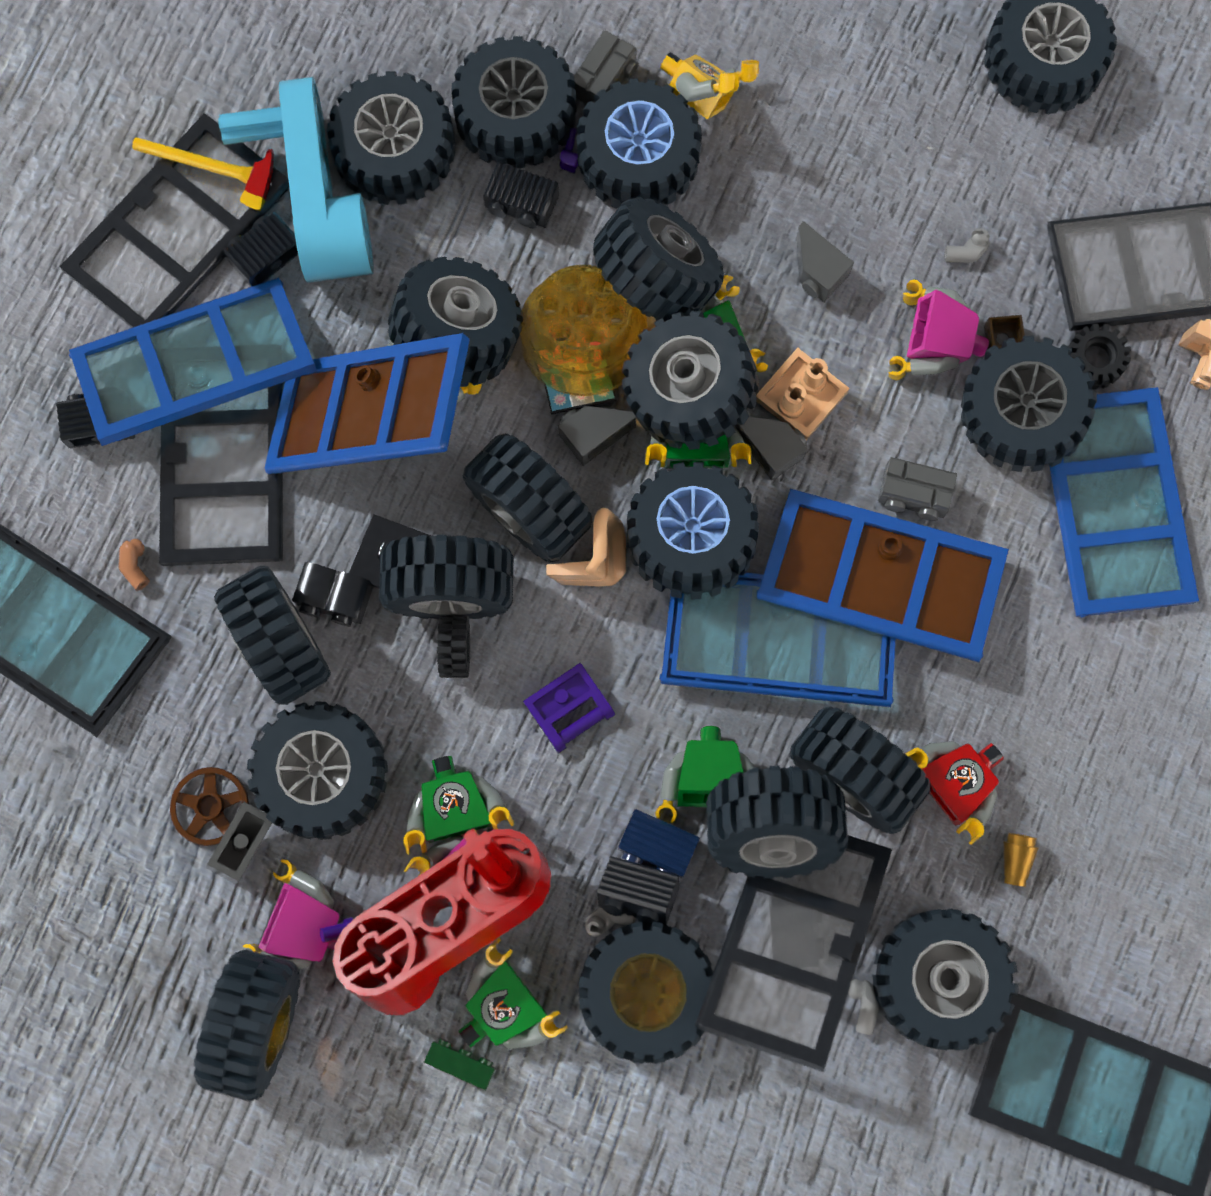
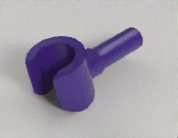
M570 128V137L565 149L560 154V168L571 173H575L578 167V154L573 152L576 128Z

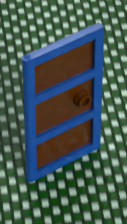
M463 333L313 359L316 371L285 381L266 459V473L277 474L446 452L470 339Z
M790 488L762 582L756 594L759 600L980 662L983 658V649L1009 549Z

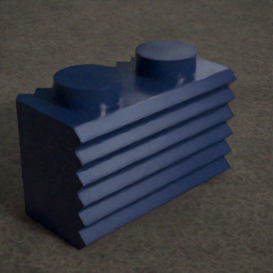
M635 809L618 846V850L624 852L623 860L641 865L644 861L655 866L656 869L673 873L683 878L700 837Z

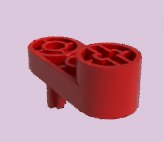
M472 829L463 836L467 844L355 917L342 930L334 948V969L337 978L344 987L381 1013L386 1015H405L419 1009L432 996L441 975L529 918L545 901L550 890L551 871L546 857L525 834L512 829H494L479 835L475 829ZM446 907H452V914L449 920L444 925L433 927L437 913Z

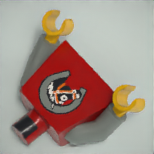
M954 741L929 743L921 748H914L905 753L925 772L926 777L930 780L929 794L955 826L962 824L957 828L956 832L960 834L963 830H966L970 833L971 840L968 843L972 845L984 834V826L991 817L997 799L995 787L999 784V780L991 769L1004 760L1002 753L992 743L977 753L969 743L960 746Z

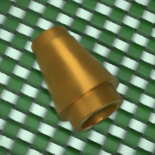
M1008 833L1007 841H1003L1004 883L1026 887V880H1028L1039 847H1036L1037 838Z

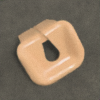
M600 508L596 512L593 521L592 560L547 564L546 575L561 585L595 587L615 585L626 573V533L622 521L609 509Z

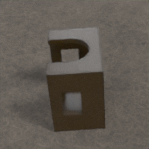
M1022 315L989 317L984 325L985 337L989 340L988 349L994 345L999 349L1002 348V345L997 342L999 334H1005L1009 339L1014 338L1016 343L1022 342V338L1025 336Z

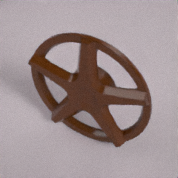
M216 767L197 769L185 776L178 783L172 794L170 815L173 825L182 837L194 844L201 846L218 845L230 825L223 813L224 809L240 801L249 804L248 792L242 782L227 770ZM205 774L203 793L196 796L180 792L188 781L196 776ZM215 774H220L230 779L239 791L219 795L216 788ZM176 802L194 809L196 813L186 831L178 821ZM208 821L213 822L223 834L219 838L209 840L194 837Z

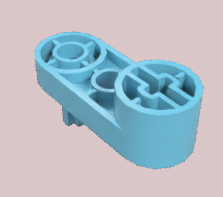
M314 77L280 81V107L220 114V118H218L219 129L224 145L284 137L295 239L305 281L310 283L373 274L371 238L361 193L333 197L324 118Z

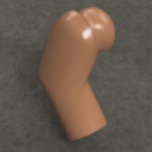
M132 539L122 543L119 548L118 568L133 588L139 591L145 588L150 580L138 567V557L143 555L145 547L140 540Z

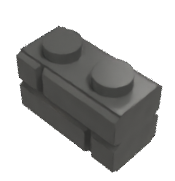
M606 30L603 31L574 75L576 99L584 103L591 101L594 103V95L600 90L604 89L608 92L610 91V84L620 81L622 85L626 78L632 79L639 65V62L636 61L637 49L635 46L623 39L620 40L617 36Z
M890 457L885 468L878 502L884 503L885 508L893 512L902 513L907 509L918 512V517L922 519L937 521L938 517L944 518L950 509L957 473Z

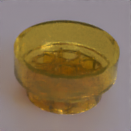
M574 265L554 272L533 290L522 308L523 322L520 341L522 354L528 368L543 384L569 395H598L622 385V380L626 378L622 372L623 364L626 360H631L627 352L633 343L638 345L641 341L638 335L644 329H647L646 315L642 314L641 310L637 307L629 305L621 294L618 295L612 289L611 283L606 281L601 275L602 270L597 268V266ZM547 310H553V311H555V312H553V313H546L545 311H547ZM582 314L588 315V317H584V318H581V317H578V316H579V315H582ZM613 319H620V320H622V321H621V322H613V321H611V320H613ZM559 337L567 338L564 341L556 340ZM591 342H600L601 344H600V345H591V344H589V343H591Z

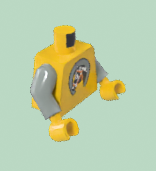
M669 52L663 60L660 69L673 77L669 84L675 88L673 93L676 96L681 94L689 101L687 105L695 108L696 112L708 120L725 109L732 95L739 88V80L753 82L759 74V61L744 60L741 62V71H735V68L723 71L698 55L682 60L672 52Z

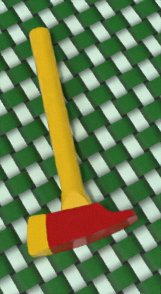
M138 137L134 138L132 143L133 150L242 181L246 186L240 197V202L254 210H262L273 173V149H268L265 158L255 162L253 167H244Z

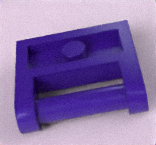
M581 662L523 701L558 754L567 748V743L604 718L609 720L616 715ZM590 699L594 701L597 706L559 733L556 732L552 726Z

